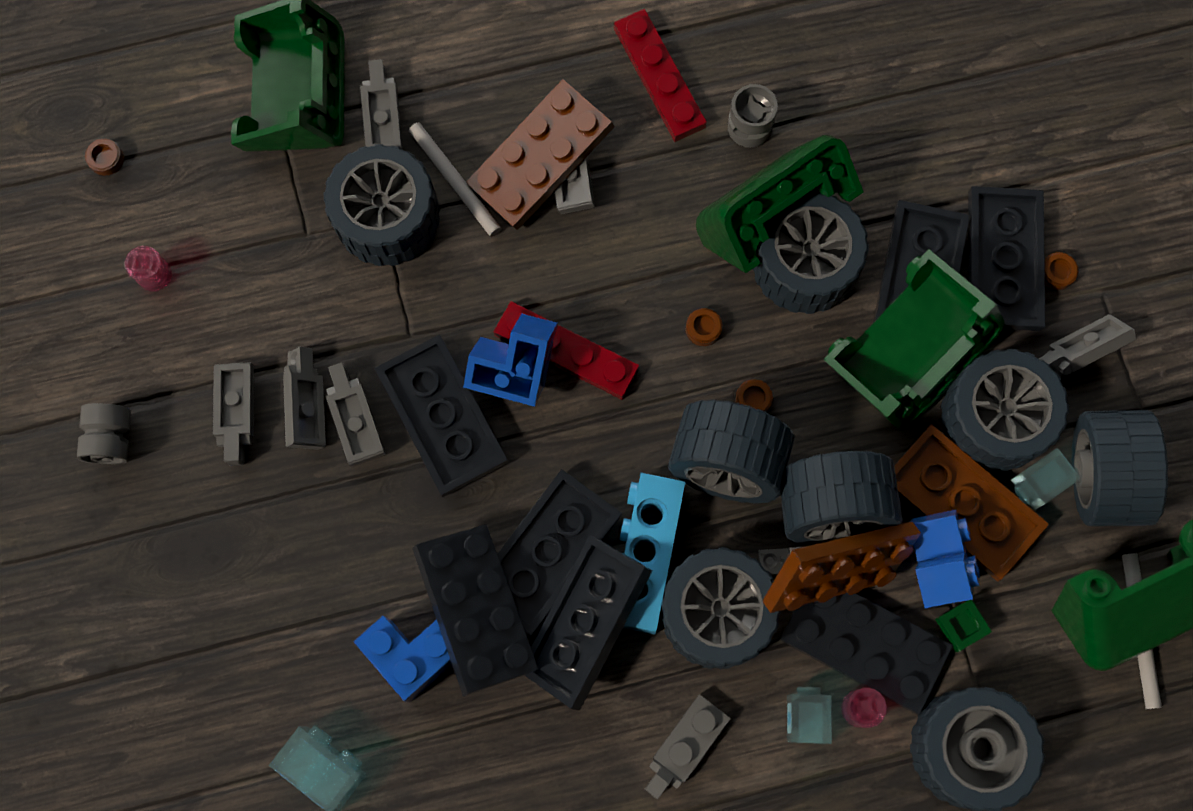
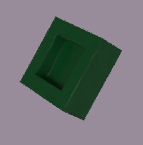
M972 600L964 601L935 619L950 644L953 645L952 647L955 652H960L992 632Z

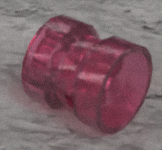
M138 246L132 249L126 256L125 269L128 275L143 289L158 291L170 282L172 276L171 268L154 248Z
M861 688L850 691L844 697L841 711L848 724L856 728H871L884 720L887 705L884 697L878 691L872 688Z

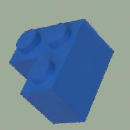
M521 314L511 331L509 344L480 337L468 356L463 388L535 407L545 387L557 323Z
M957 509L912 518L910 522H913L921 532L914 543V549L918 561L915 570L924 607L928 608L972 600L974 587L980 586V572L976 557H968L965 542L971 541V536L966 518L959 519Z
M383 615L354 641L385 680L406 702H412L452 666L437 620L410 643L391 619Z

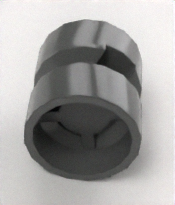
M749 84L741 87L735 93L728 118V133L731 139L738 145L754 148L764 144L769 139L778 110V101L770 89L760 84Z
M92 403L82 405L79 428L85 434L78 437L76 459L94 464L126 463L129 440L124 438L123 434L130 430L131 410L114 404Z

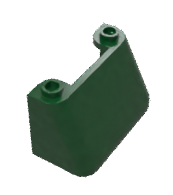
M280 0L235 15V44L243 53L253 59L251 117L244 115L235 118L232 123L231 145L247 152L327 149L340 145L344 137L345 38L339 21L311 0Z
M822 135L791 149L704 208L696 220L697 233L703 246L744 273H747L760 264V260L756 256L757 246L760 241L765 242L769 239L763 223L817 186L821 194L830 197L838 193L842 199L848 202L861 195L864 191L847 146L843 141L831 135Z
M930 249L923 256H917L909 263L906 268V283L908 287L858 339L852 336L845 339H837L830 346L828 355L824 358L829 366L900 431L907 429L917 421L951 386L960 373L978 358L999 336L1005 325L997 304Z
M1193 519L1181 529L1179 534L1180 545L1170 549L1167 553L1171 566L1123 590L1120 589L1116 581L1108 573L1102 570H1088L1067 580L1051 611L1083 661L1089 667L1100 671L1110 670L1193 629Z

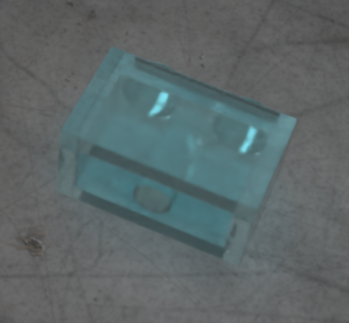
M313 725L311 729L299 726L269 766L323 810L340 811L367 775L359 768L363 762L346 749L341 753L329 744L332 737L318 726Z

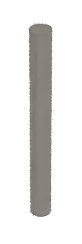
M419 122L413 124L409 132L488 235L490 237L497 235L502 228L424 127Z
M1138 554L1122 555L1126 586L1129 587L1142 580ZM1153 649L1137 656L1146 709L1162 708Z

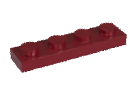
M645 8L615 21L614 30L674 142L705 129L707 122Z
M510 301L493 331L494 336L509 343L511 331L521 314L545 320L548 319ZM557 324L549 364L623 400L639 370V365Z

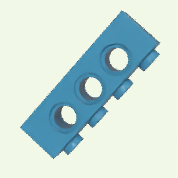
M641 473L639 483L631 482L627 504L634 505L631 519L624 518L620 541L627 542L624 554L638 561L633 554L635 547L640 544H648L654 549L655 557L649 562L638 561L653 571L646 583L648 594L643 599L637 600L623 627L625 629L656 634L685 481ZM650 507L656 508L660 511L662 520L656 525L646 524L641 518L643 510Z

